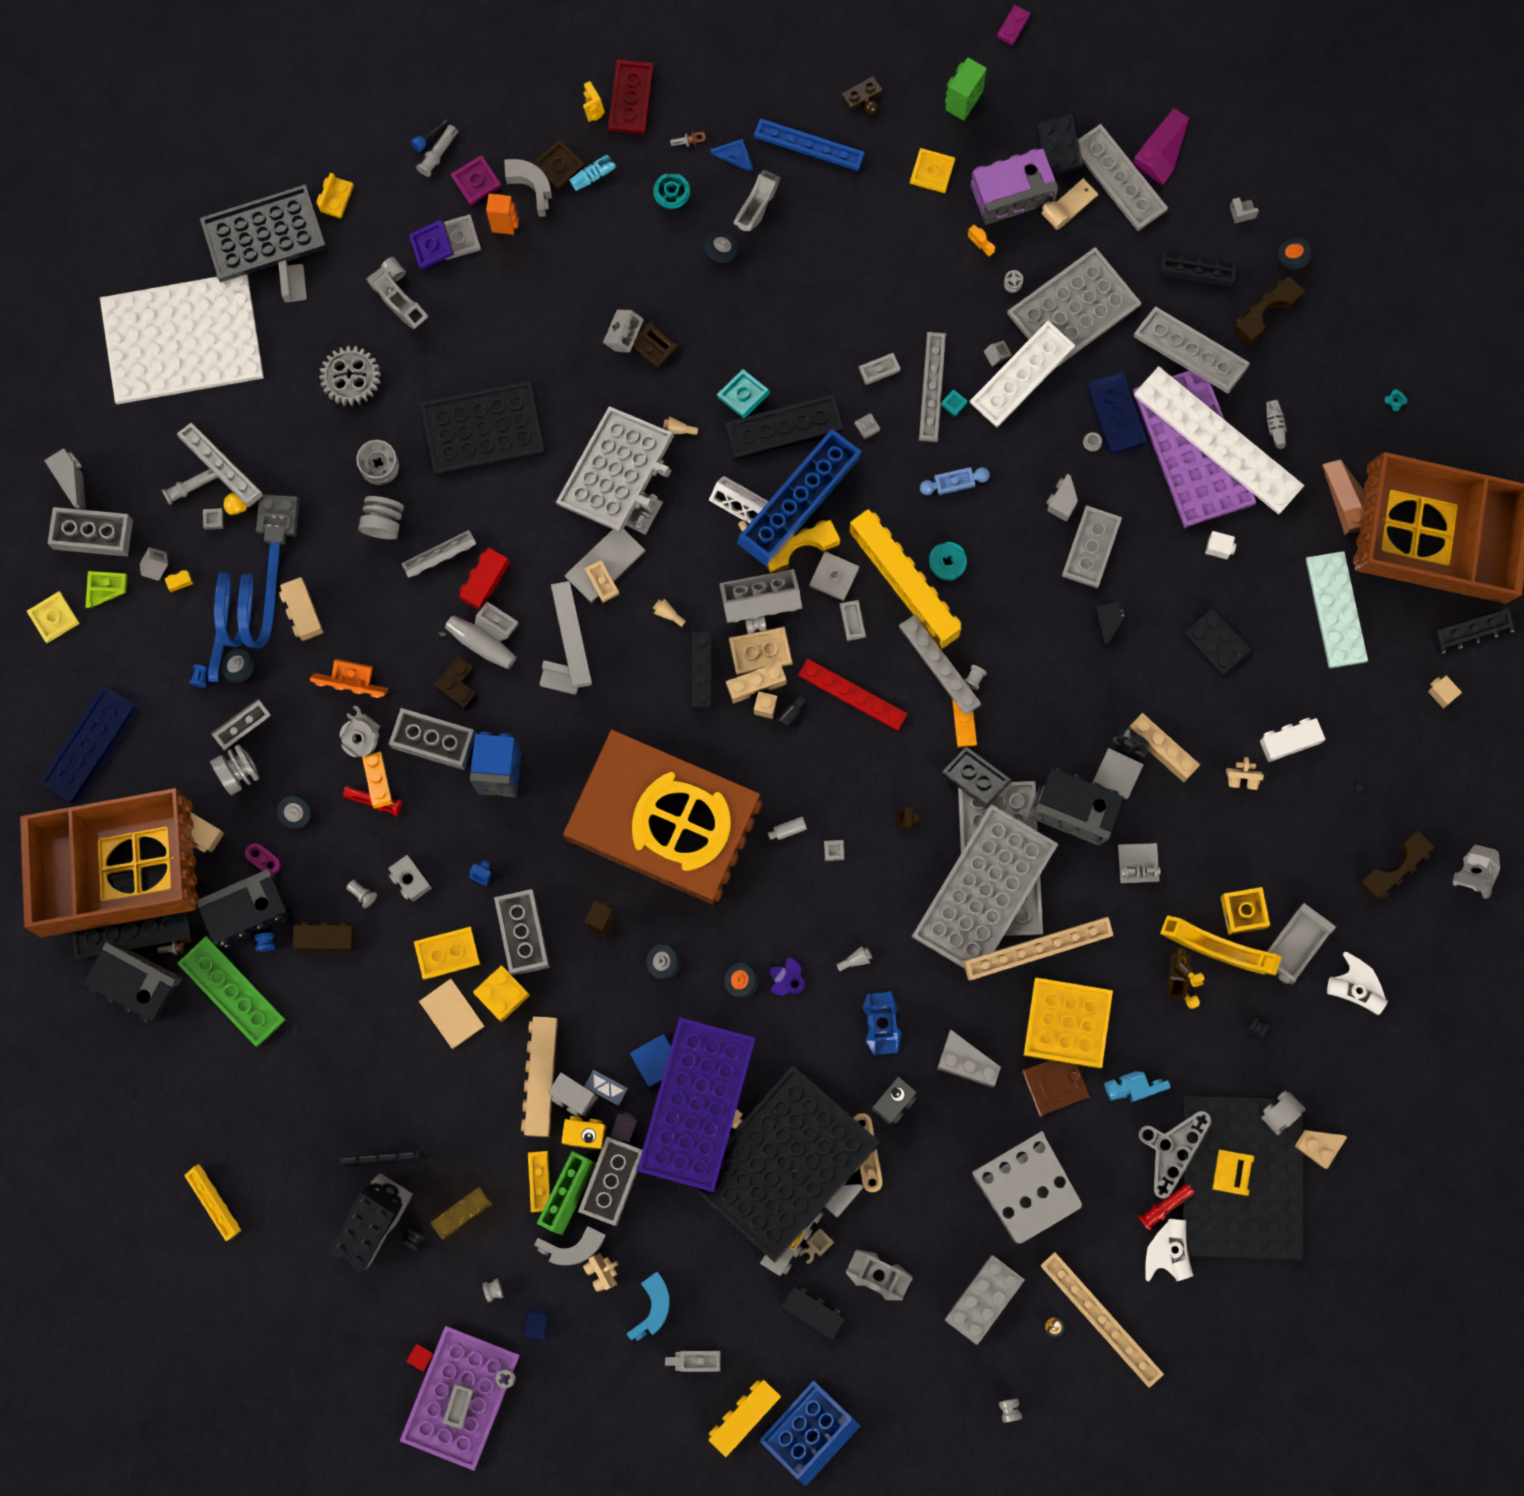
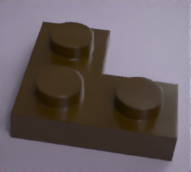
M458 656L436 682L435 687L463 709H466L475 698L476 693L463 684V682L474 668Z

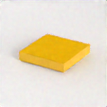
M920 148L910 184L945 193L956 158Z

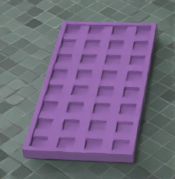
M1191 371L1171 376L1224 419L1211 383ZM1140 387L1133 389V394H1134ZM1135 397L1184 528L1256 504L1252 492Z

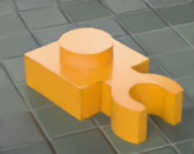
M973 225L968 231V237L990 257L995 252V246L987 240L983 229Z

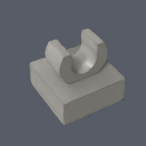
M871 413L854 422L863 439L880 431V427Z

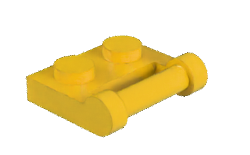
M1218 1150L1212 1189L1249 1196L1248 1183L1251 1164L1254 1162L1255 1156ZM1238 1160L1244 1161L1240 1188L1234 1187Z

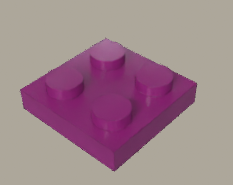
M482 155L451 173L452 179L470 206L502 187Z

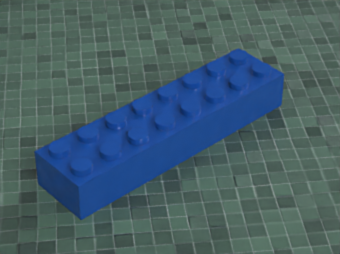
M831 429L739 535L737 544L767 567L857 463L862 451Z

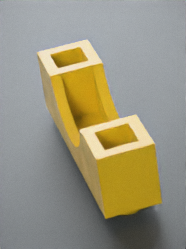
M822 520L816 523L815 527L802 529L798 532V535L792 537L767 566L770 573L788 569L789 558L798 547L811 545L825 552L840 545V538L831 520Z

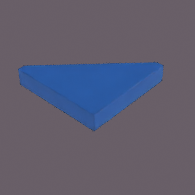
M743 139L710 149L711 155L749 172H754Z

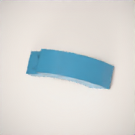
M656 1272L641 1283L651 1299V1311L645 1321L627 1333L631 1340L635 1338L638 1341L647 1335L645 1332L647 1329L654 1335L667 1318L670 1296L667 1285L659 1272Z

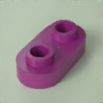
M254 843L246 848V858L260 870L269 869V863L273 862L274 867L269 870L273 874L279 872L281 868L279 859L260 844ZM255 851H259L258 857L253 856Z

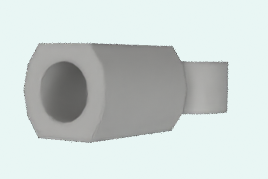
M357 706L353 707L357 711L356 716L347 714L351 721L361 718L370 722L375 730L378 731L380 725L366 714L362 715L360 708Z

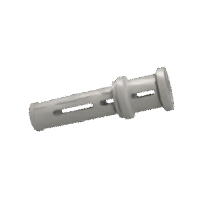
M448 125L432 150L425 153V158L421 164L416 166L420 173L430 177L432 169L440 163L441 155L458 133L454 126Z
M208 469L183 483L176 482L175 486L167 490L163 489L162 492L169 505H171L173 501L181 497H187L188 492L218 477Z

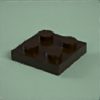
M560 139L532 163L542 170L548 182L557 191L585 168L584 163Z

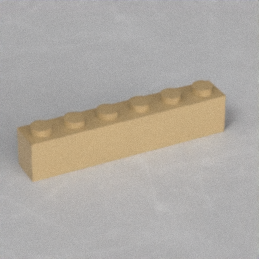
M533 1017V1021H529V1033H532L531 1041H528L527 1044L530 1060L526 1061V1072H529L528 1080H525L524 1084L527 1100H523V1112H526L525 1120L522 1119L521 1131H524L525 1136L550 1137L552 1100H550L551 1095L548 1091L554 1083L557 1018Z

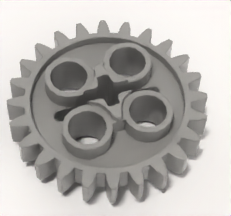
M347 346L346 351H343L340 347V353L338 354L333 351L334 357L327 356L329 362H322L326 368L320 369L321 373L324 374L319 376V378L323 381L320 384L322 388H325V394H329L330 400L335 398L337 404L342 400L343 406L347 404V401L351 406H353L354 401L361 405L360 399L362 398L367 402L366 396L373 397L371 391H377L378 389L375 384H380V380L377 377H380L381 374L377 371L380 368L378 364H375L376 359H371L370 353L365 355L364 349L358 352L357 346L354 347L353 351H351L349 346ZM357 364H363L361 369H355ZM339 365L345 366L341 371L336 370ZM358 382H364L362 387H356ZM345 383L343 388H337L338 384Z

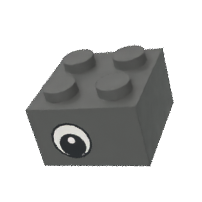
M898 1077L873 1106L872 1111L889 1125L892 1122L896 1124L904 1114L901 1112L904 1107L909 1109L915 1102L916 1098L914 1096L916 1091Z

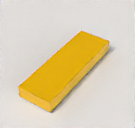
M548 1151L528 1152L531 1212H542L551 1195Z

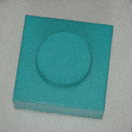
M953 389L943 400L941 406L956 417L968 401Z

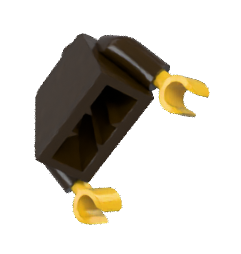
M1184 948L1175 949V954H1171L1167 996L1185 999L1188 1008L1193 1009L1198 1007L1200 1002L1196 995L1189 997V982H1191L1193 987L1203 985L1204 976L1202 973L1193 974L1194 971L1190 968L1191 956L1186 955L1187 951Z

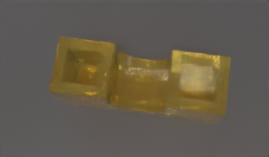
M478 1187L433 1220L431 1225L441 1239L445 1240L460 1229L465 1222L479 1215L493 1203L483 1189Z

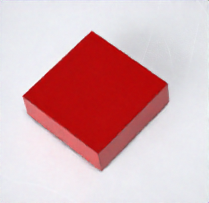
M416 1344L406 1362L424 1372L434 1353Z

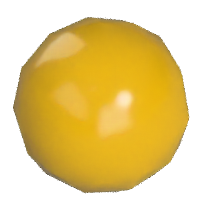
M234 493L227 495L224 499V509L230 515L242 513L247 509V506Z

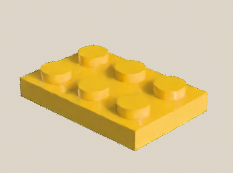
M471 927L414 941L423 980L480 965Z

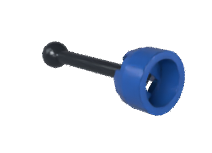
M444 119L442 124L425 137H414L411 140L412 146L416 151L421 152L426 147V140L444 126H448L450 121Z

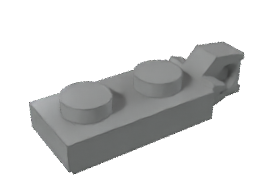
M720 1351L675 1352V1357H665V1366H675V1371L720 1372Z

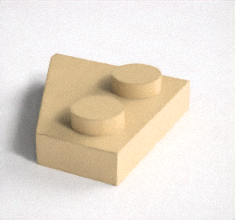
M1305 1130L1295 1147L1321 1167L1327 1169L1347 1137L1341 1134Z

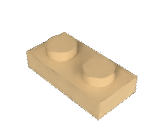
M602 560L585 568L602 603L619 595V591Z

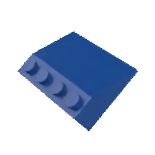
M812 1381L759 1441L802 1484L807 1486L861 1425L815 1381Z

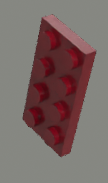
M617 60L608 125L609 131L645 134L653 63Z

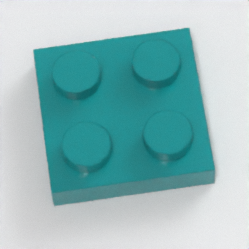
M742 369L717 396L744 419L770 392L769 389Z

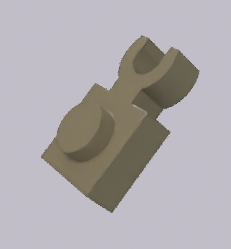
M819 1229L806 1242L810 1247L801 1250L799 1256L801 1257L804 1253H808L810 1259L806 1263L809 1264L813 1261L815 1253L821 1256L834 1242Z

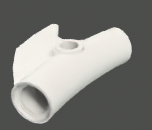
M1344 952L1343 956L1350 969L1344 975L1330 977L1327 994L1357 1003L1379 1015L1388 1001L1385 999L1377 976L1373 969L1348 952Z
M1168 1219V1222L1148 1246L1146 1256L1147 1281L1151 1280L1158 1268H1164L1175 1277L1176 1282L1193 1277L1186 1242V1220ZM1173 1246H1177L1179 1248V1252L1177 1254H1174L1172 1252Z

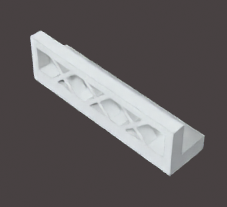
M725 476L717 481L709 498V501L749 524L753 519L748 511L753 510L758 515L769 502ZM717 492L724 493L726 500L721 501L717 499ZM738 501L741 503L742 510L735 509L732 502Z

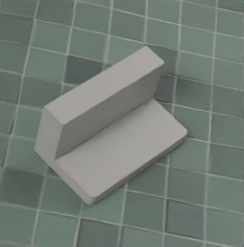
M286 260L278 262L281 293L285 303L306 300L307 293L303 264L288 266Z
M543 661L540 686L576 695L578 688L572 687L568 666Z

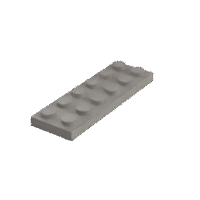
M1101 124L1079 139L1082 162L1137 231L1168 210L1165 203Z
M1156 306L1134 333L1136 339L1226 393L1231 391L1250 364L1248 361Z

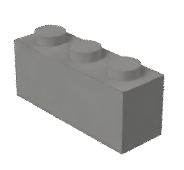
M257 699L211 734L223 750H225L271 715Z

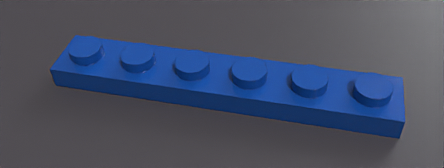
M761 118L754 134V138L859 171L864 157L863 151Z

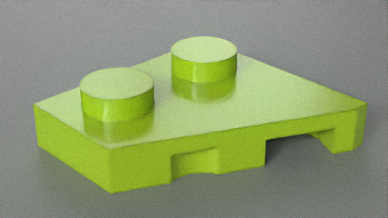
M88 571L85 608H92L125 594L127 574Z

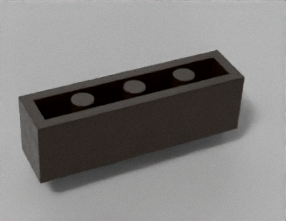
M594 900L584 923L589 932L607 940L617 918L611 904L600 900V902Z

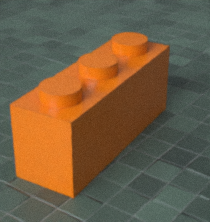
M489 194L486 212L492 232L514 235L515 228H518L519 217H517V210H515V203L512 202L511 196Z

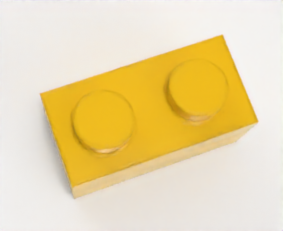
M182 570L176 575L172 574L165 578L170 592L193 584L190 573L187 570Z

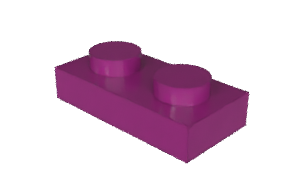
M1014 5L999 30L997 38L1013 46L1029 19L1030 12Z

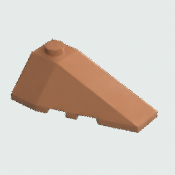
M1341 459L1323 464L1322 467L1345 535L1359 532L1361 530L1359 528V521L1363 516L1361 507L1366 496L1365 491Z

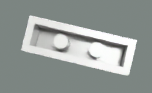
M1306 718L1299 721V725L1293 726L1289 724L1282 727L1280 732L1275 733L1273 730L1263 734L1264 737L1260 740L1267 761L1271 762L1321 744L1325 737L1317 718L1313 720Z

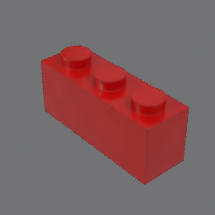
M490 548L486 552L483 551L478 559L479 564L471 570L469 574L470 579L467 584L464 583L459 591L461 600L478 610H481L510 564L508 558Z

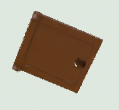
M1049 1060L1021 1071L1039 1117L1090 1097L1077 1064Z

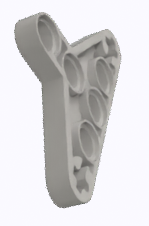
M1199 1111L1166 1134L1151 1126H1145L1140 1130V1140L1156 1150L1154 1192L1159 1198L1166 1199L1174 1192L1211 1126L1212 1119L1208 1113ZM1205 1115V1120L1208 1122L1206 1125L1202 1124L1199 1129L1203 1130L1201 1134L1198 1130L1191 1127L1193 1124L1197 1127L1199 1124L1197 1118ZM1147 1129L1152 1130L1154 1133V1137L1150 1141H1146L1143 1138V1132ZM1189 1133H1197L1198 1141L1196 1143L1188 1142L1187 1136ZM1164 1139L1171 1142V1148L1167 1151L1162 1150L1160 1147V1143ZM1181 1149H1185L1188 1152L1189 1156L1185 1161L1178 1159L1177 1154ZM1170 1167L1178 1168L1179 1174L1177 1177H1169L1168 1169ZM1165 1176L1168 1180L1173 1181L1174 1184L1171 1185L1169 1183L1166 1187L1169 1190L1168 1193L1161 1195V1190L1158 1188L1165 1185L1166 1181L1162 1180Z

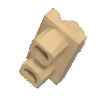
M1244 757L1243 762H1236V768H1242V770L1226 769L1229 787L1240 788V780L1245 778L1247 779L1248 789L1258 790L1260 780H1263L1264 776L1260 771L1248 770L1256 768V764L1249 763L1248 757Z
M601 1253L590 1257L589 1261L583 1266L588 1275L594 1272L598 1275L599 1279L593 1282L597 1292L604 1289L608 1290L617 1285L614 1278L617 1275L614 1267L619 1265L617 1261L611 1263L608 1257L603 1259Z

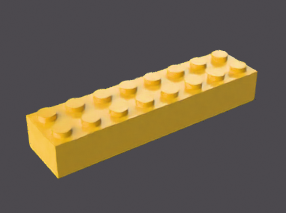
M869 509L850 522L849 533L942 650L959 637L961 622L956 616L952 617L949 613L948 605L938 599L937 591L933 586H928L925 582L927 579L921 571L917 572L914 568L913 560L909 556L906 558L903 554L902 546L892 540V534L888 528L881 526L875 512L871 513Z

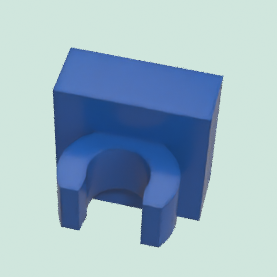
M485 860L482 861L480 866L474 863L470 869L469 878L487 886L491 877V871H489L490 863Z

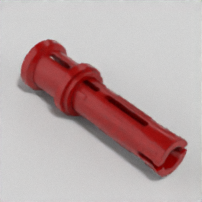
M349 786L345 787L343 792L344 798L373 806L370 793ZM392 799L393 804L378 807L377 810L393 813L397 817L401 811L402 800L396 801Z
M1186 1183L1162 1203L1152 1205V1209L1144 1215L1140 1214L1138 1217L1145 1227L1151 1230V1226L1160 1220L1163 1221L1166 1214L1195 1194V1192Z

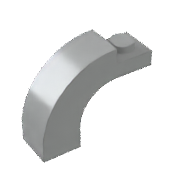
M519 159L504 160L507 184H526L536 192L538 216H546V210L549 209L548 199L552 198V193L545 174L536 165L528 161Z
M384 271L370 283L389 308L409 327L415 329L428 318V315L418 303L408 298L387 272Z
M587 1226L581 1240L571 1248H558L540 1238H537L535 1246L538 1247V1252L546 1256L549 1253L552 1254L549 1262L558 1265H576L592 1257L600 1249L607 1235Z

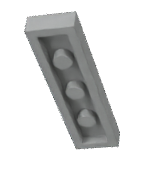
M468 530L401 564L408 578L416 576L421 571L434 567L439 562L450 559L461 551L469 550L472 546L476 545V542Z

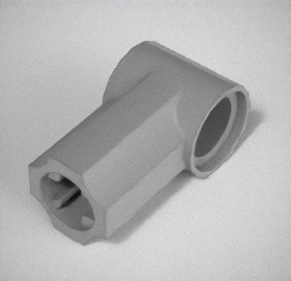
M390 257L383 262L380 269L367 277L366 280L370 284L385 271L396 282L405 275L406 271L395 257Z

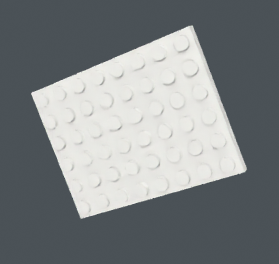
M248 274L221 283L218 277L100 297L116 404L264 378Z

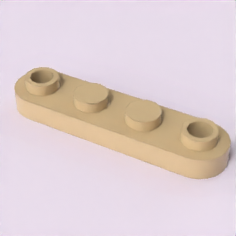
M857 1114L853 1119L857 1122L864 1120L866 1123L864 1128L874 1136L871 1118L867 1114ZM877 1149L860 1167L862 1184L868 1192H877L882 1187ZM870 1179H875V1186L869 1185Z

